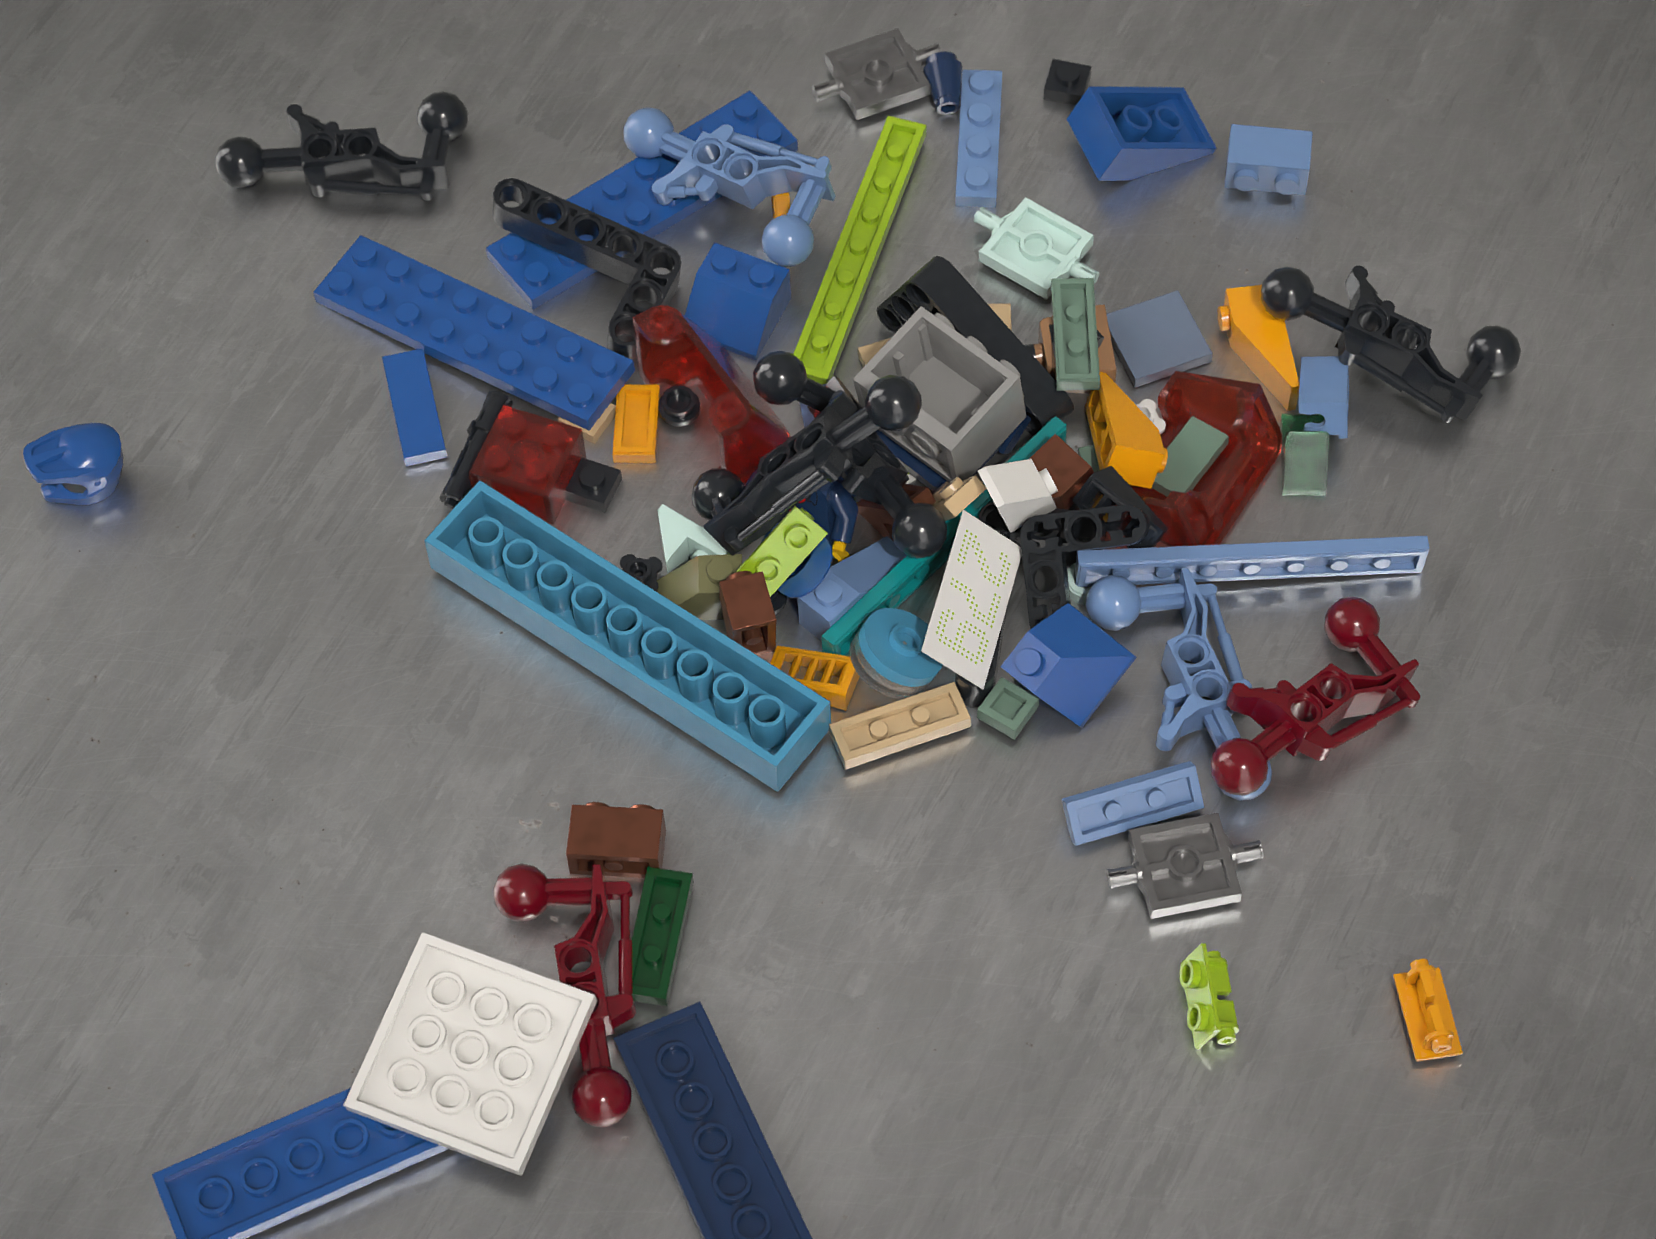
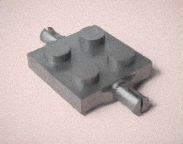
M897 28L825 53L826 65L833 76V80L812 86L814 98H816L817 102L836 95L841 96L848 103L856 120L930 95V84L922 71V66L926 65V59L930 55L942 52L939 44L936 43L916 51L905 41Z
M1213 813L1130 829L1128 839L1134 857L1133 865L1106 869V876L1110 889L1136 883L1144 894L1150 918L1153 919L1240 902L1242 891L1236 874L1237 864L1259 859L1263 860V849L1260 840L1233 846L1231 840L1224 833L1219 813Z

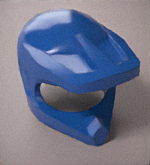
M85 423L54 430L27 444L23 449L26 468L36 482L42 484L40 489L43 499L46 501L73 505H91L109 497L119 483L124 456L121 440L117 431L107 424ZM62 483L82 485L86 487V490L83 493H74L67 490Z

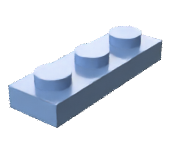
M1191 761L1061 799L1070 839L1075 846L1205 808L1196 766Z

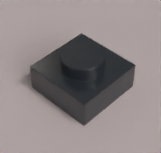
M1052 59L1044 87L1043 99L1077 105L1088 88L1091 66Z
M582 457L565 489L566 500L605 513L622 480L621 470Z

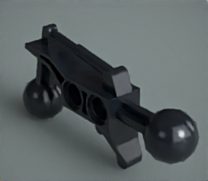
M448 92L433 93L423 99L418 108L417 123L426 135L422 158L400 156L380 143L376 128L340 130L338 123L334 121L327 124L321 123L319 119L303 113L300 105L292 104L288 106L286 112L291 128L301 137V147L262 149L251 138L235 137L228 139L219 147L215 158V166L220 177L233 187L245 188L255 185L264 176V173L303 170L306 185L309 186L311 193L315 197H323L327 192L370 195L385 193L421 196L423 200L429 201L433 198L436 189L449 188L445 163L448 147L451 141L461 136L468 122V111L456 95Z
M1360 265L1353 267L1345 282L1350 300L1349 309L1314 293V286L1309 276L1297 268L1283 267L1275 269L1263 281L1261 301L1268 313L1275 318L1287 321L1306 315L1340 331L1341 333L1335 347L1338 348V358L1343 365L1351 366L1355 363L1396 390L1404 391L1441 414L1440 418L1445 423L1452 422L1455 416L1466 421L1483 395L1480 392L1488 381L1493 378H1502L1517 367L1520 359L1521 348L1519 341L1509 329L1498 325L1485 326L1470 338L1466 352L1469 365L1458 379L1442 367L1430 347L1432 329L1395 313V305L1388 300L1382 301L1377 296L1378 292L1366 280L1368 276L1367 269Z
M770 352L758 361L753 371L755 390L769 404L787 405L796 400L807 405L814 418H816L830 403L831 396L835 392L842 390L856 404V412L862 409V406L838 377L833 376L825 386L808 378L803 362L790 352ZM873 432L852 447L853 466L841 474L844 479L841 484L853 495L880 505L882 504L894 519L892 538L899 550L912 558L931 557L942 548L946 540L947 523L945 518L931 504L913 502L902 488L909 480L907 476L908 471L879 435Z
M887 375L876 380L868 390L865 407L856 412V404L842 390L835 392L830 398V403L807 427L760 458L757 473L746 488L737 474L726 468H712L702 473L693 485L691 496L692 504L698 514L708 520L703 525L704 529L732 556L771 531L794 505L828 482L836 481L843 472L853 466L852 447L879 428L888 431H900L910 427L916 421L922 407V398L914 382L899 375Z

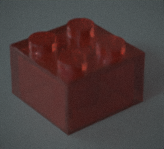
M503 405L469 472L472 488L480 480L540 519L554 525L566 500L565 489L581 458H586L582 429Z

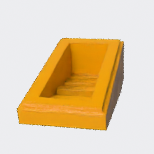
M777 645L770 664L781 670L784 661L792 663L788 672L789 676L830 701L831 707L844 711L847 710L861 675L859 659L839 654ZM801 666L808 668L804 679L796 678ZM816 671L823 672L820 682L813 681ZM832 675L839 677L837 685L830 684Z

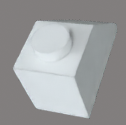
M1032 459L985 466L978 470L1010 533L1021 528L1030 517L1048 514L1057 509L1051 495L1058 492V489L1048 470L1045 468L1038 472Z

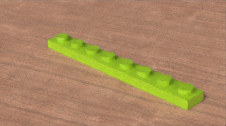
M892 116L887 117L793 353L803 362L807 377L822 385L827 384L835 372L925 140V124Z

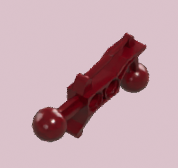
M1358 597L1339 599L1328 609L1325 615L1324 631L1330 643L1337 648L1347 652H1358L1377 676L1348 674L1330 663L1298 689L1286 680L1279 681L1275 688L1264 689L1263 687L1249 688L1243 683L1233 685L1226 699L1227 706L1235 712L1251 717L1264 731L1252 740L1232 738L1224 741L1214 751L1211 759V777L1220 789L1229 794L1241 796L1255 792L1267 779L1268 761L1282 750L1286 749L1293 757L1298 753H1302L1317 761H1324L1331 750L1374 728L1378 722L1406 707H1416L1420 700V694L1410 680L1419 663L1416 659H1413L1401 665L1378 637L1380 617L1372 604ZM1394 697H1399L1400 701L1377 712L1380 708L1386 705ZM1367 715L1332 735L1326 732L1343 718Z
M527 864L510 866L498 876L493 889L496 907L501 914L510 920L521 923L535 920L547 910L548 906L591 905V912L576 935L554 945L560 982L594 994L597 999L596 1005L598 1006L597 1010L591 1014L579 1042L583 1073L574 1084L572 1105L575 1113L584 1122L594 1127L612 1126L620 1122L628 1112L632 1097V1090L628 1080L611 1068L606 1037L615 1034V1028L632 1019L636 1014L632 990V940H630V898L633 895L631 885L626 881L606 882L600 864L593 865V876L591 878L548 879L535 866ZM610 900H620L621 940L618 941V995L609 996L603 961L614 932ZM578 963H591L586 971L581 973L571 972L572 968Z

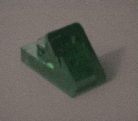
M1281 414L1280 439L1283 495L1326 496L1329 433L1326 431H1304L1306 423L1323 422L1325 418L1322 415Z

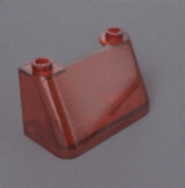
M658 305L633 317L641 379L646 385L666 383L672 386L682 385L690 389L698 386L711 403L708 417L712 428L719 436L721 466L718 468H726L737 474L745 485L750 475L758 469L760 458L791 438L788 429L768 403L757 394L754 385L725 347L684 314L668 305Z
M1175 371L1158 396V407L1166 423L1165 431L1160 434L1163 447L1168 448L1192 416L1229 436L1228 445L1193 490H1189L1187 493L1171 491L1167 497L1152 488L1130 486L1168 528L1160 542L1170 547L1220 545L1277 460L1282 447L1281 429L1260 384ZM1128 514L1125 520L1129 523L1132 518Z

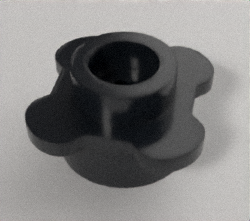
M627 554L621 558L620 567L624 572L654 591H658L657 574L663 568L659 558H636L633 554ZM641 572L643 576L637 577L635 574Z

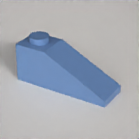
M887 536L831 566L820 585L809 594L798 598L799 624L822 641L821 636L907 555L899 550L895 542Z

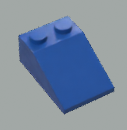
M1089 86L1067 117V121L1098 181H1131L1211 155L1217 149L1184 87Z

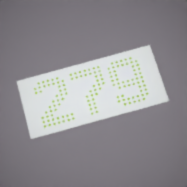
M963 510L921 651L974 685L984 689L1022 556V549L1019 545Z

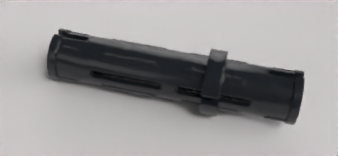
M489 391L479 416H477L476 421H471L467 429L469 436L439 497L440 501L445 502L444 505L454 509L474 487L493 445L496 446L502 437L500 431L502 424L513 405V401L508 399L509 396L499 391Z

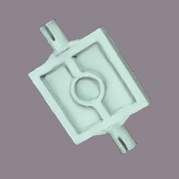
M1026 197L1014 211L1004 217H999L984 207H980L976 212L974 222L992 231L991 238L979 250V262L1046 300L1051 295V279L1069 278L1071 276L1074 278H1094V284L1098 280L1099 272L1080 262L1082 257L1093 246L1094 235Z

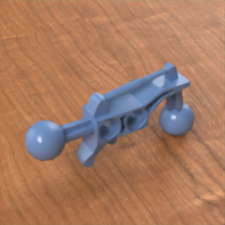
M650 107L639 109L627 118L623 127L624 142L627 148L637 157L651 159L666 154L680 161L671 173L656 180L652 185V191L660 205L669 204L673 198H686L687 195H699L702 201H708L715 193H718L753 210L766 197L794 191L797 194L787 215H781L772 219L764 228L762 236L763 251L772 262L783 267L796 266L804 262L812 253L814 236L809 224L821 199L834 201L836 197L828 177L832 169L828 157L814 158L784 149L783 146L735 133L733 127L728 124L720 126L710 134L703 131L698 139L693 141L674 132L670 118L660 109ZM739 147L750 149L770 156H757Z
M1189 568L1181 569L1178 583L1136 588L1134 583L1122 576L1110 575L1098 579L1086 596L1088 615L1092 622L1104 630L1118 631L1127 628L1135 621L1139 613L1180 609L1185 627L1184 632L1166 642L1161 667L1171 685L1164 692L1162 703L1165 706V712L1162 713L1161 727L1156 739V746L1161 751L1171 750L1180 737L1207 728L1216 748L1224 741L1232 738H1241L1231 718L1235 711L1227 706L1226 699L1236 683H1243L1252 688L1251 683L1243 677L1231 636L1227 633L1216 599L1217 587L1211 583L1197 585ZM1206 602L1209 603L1219 635L1217 639L1231 682L1228 681L1206 637L1208 612ZM1185 660L1191 661V662H1193V663H1195V664H1189V663H1186V662H1184V661H1185ZM1202 696L1209 697L1213 700L1203 699ZM1181 706L1180 710L1175 715L1174 708ZM1268 761L1267 779L1257 791L1245 796L1229 794L1222 790L1223 793L1238 801L1253 800L1261 795L1271 783L1272 770L1270 761Z

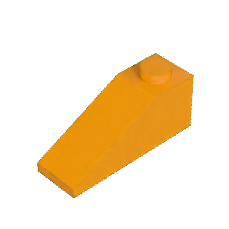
M1262 285L1227 288L1224 306H1218L1217 309L1220 331H1227L1232 350L1287 411L1296 410L1300 384L1285 320L1275 318L1265 310L1261 301Z
M1100 372L1099 390L1090 391L1085 404L1099 469L1102 470L1112 465L1129 485L1151 489L1157 473L1164 471L1168 458L1167 448L1163 447L1159 429L1107 373Z

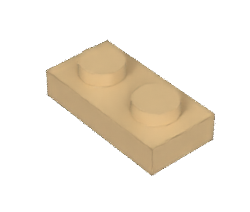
M976 475L963 481L956 477L950 483L948 481L932 493L936 500L932 506L943 514L945 521L955 518L987 488Z

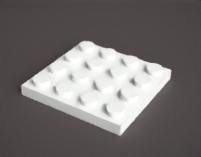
M422 932L344 1106L348 1111L522 1176L597 999L594 994Z

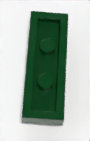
M647 867L632 935V990L634 1002L660 1006L668 1005L694 882L693 873Z

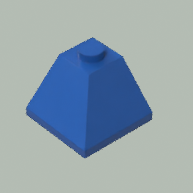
M1067 603L1030 629L1001 665V668L1037 697L1078 726L1083 727L1137 657L1074 606Z

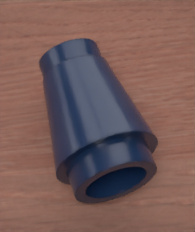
M952 52L934 53L926 59L923 73L930 84V92L937 112L944 115L953 114L960 109L962 63L957 60V56Z

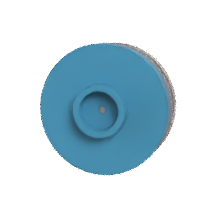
M882 608L874 611L867 618L850 644V659L862 680L877 692L895 699L902 700L924 692L943 665L921 651L929 625L916 615L897 608Z

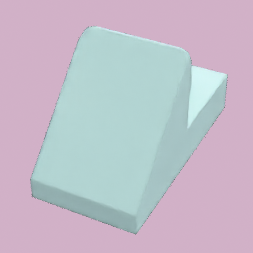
M664 504L657 510L667 574L697 556L730 554L700 525Z

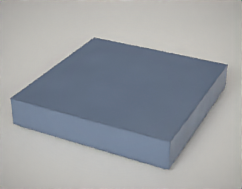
M1178 290L1107 314L1112 346L1134 388L1212 362L1213 353Z

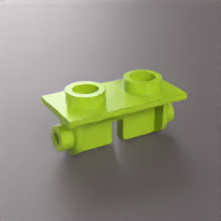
M794 506L737 569V572L750 571L754 574L763 571L771 597L828 533L813 521L814 517L802 507L799 509Z
M1201 943L1180 963L1179 974L1180 983L1185 989L1188 1006L1187 1024L1192 1031L1195 1049H1200L1212 1037L1217 1038L1218 1044H1231L1236 1041L1235 1034L1239 1032L1234 1002L1218 1000L1217 995L1228 996L1232 992L1227 960L1221 958L1219 951L1207 952L1206 943Z

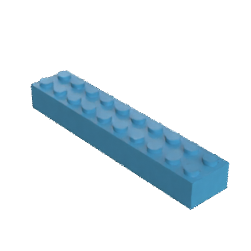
M480 480L424 540L430 567L777 792H779L829 731V724H831L830 701Z

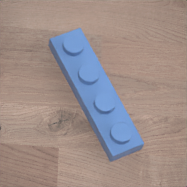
M962 71L955 206L996 208L1002 71Z

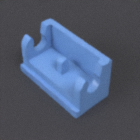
M1338 356L1301 357L1299 413L1307 415L1320 414L1325 418L1321 423H1306L1304 425L1306 433L1311 435H1339V439L1348 438L1349 366L1343 365L1339 361Z

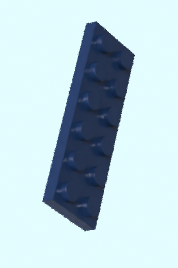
M699 1001L614 1037V1044L702 1239H812L701 1002Z

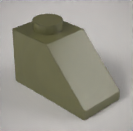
M731 554L697 556L658 579L659 589L657 592L700 620H724L720 602L719 582L725 581L728 576L737 572V569L743 564L742 554H735L733 556Z

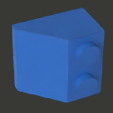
M714 242L696 273L681 326V334L757 361L791 300L790 269Z

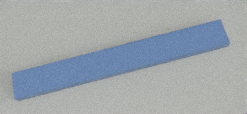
M1428 536L1085 550L1077 551L1074 579L1078 587H1092L1098 579L1110 575L1122 576L1135 585L1178 583L1181 569L1189 568L1195 582L1421 573L1430 548Z

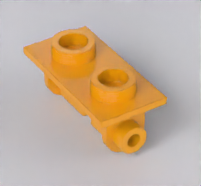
M1427 959L1412 961L1409 972L1393 974L1415 1061L1462 1055L1461 1044L1440 968L1429 965Z

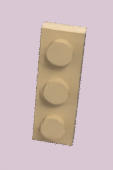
M955 682L831 723L829 724V734L846 770L971 727V717Z

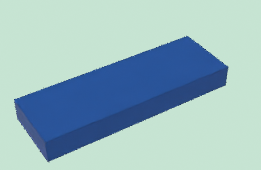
M423 348L383 356L384 370L405 465L411 466L448 458Z

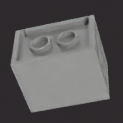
M922 306L853 378L858 401L862 408L865 407L868 390L876 380L887 375H899L914 382L922 398V407L916 421L910 427L900 431H888L881 428L878 430L948 482H951L956 477H959L962 481L972 477L1027 417L1020 380L1021 376L1018 370L1008 361L1002 359L999 362L990 356L984 345L972 336L965 338L955 331L953 324L940 313L933 315Z

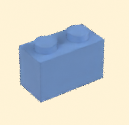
M1231 124L1224 188L1242 191L1276 192L1284 195H1306L1313 131Z

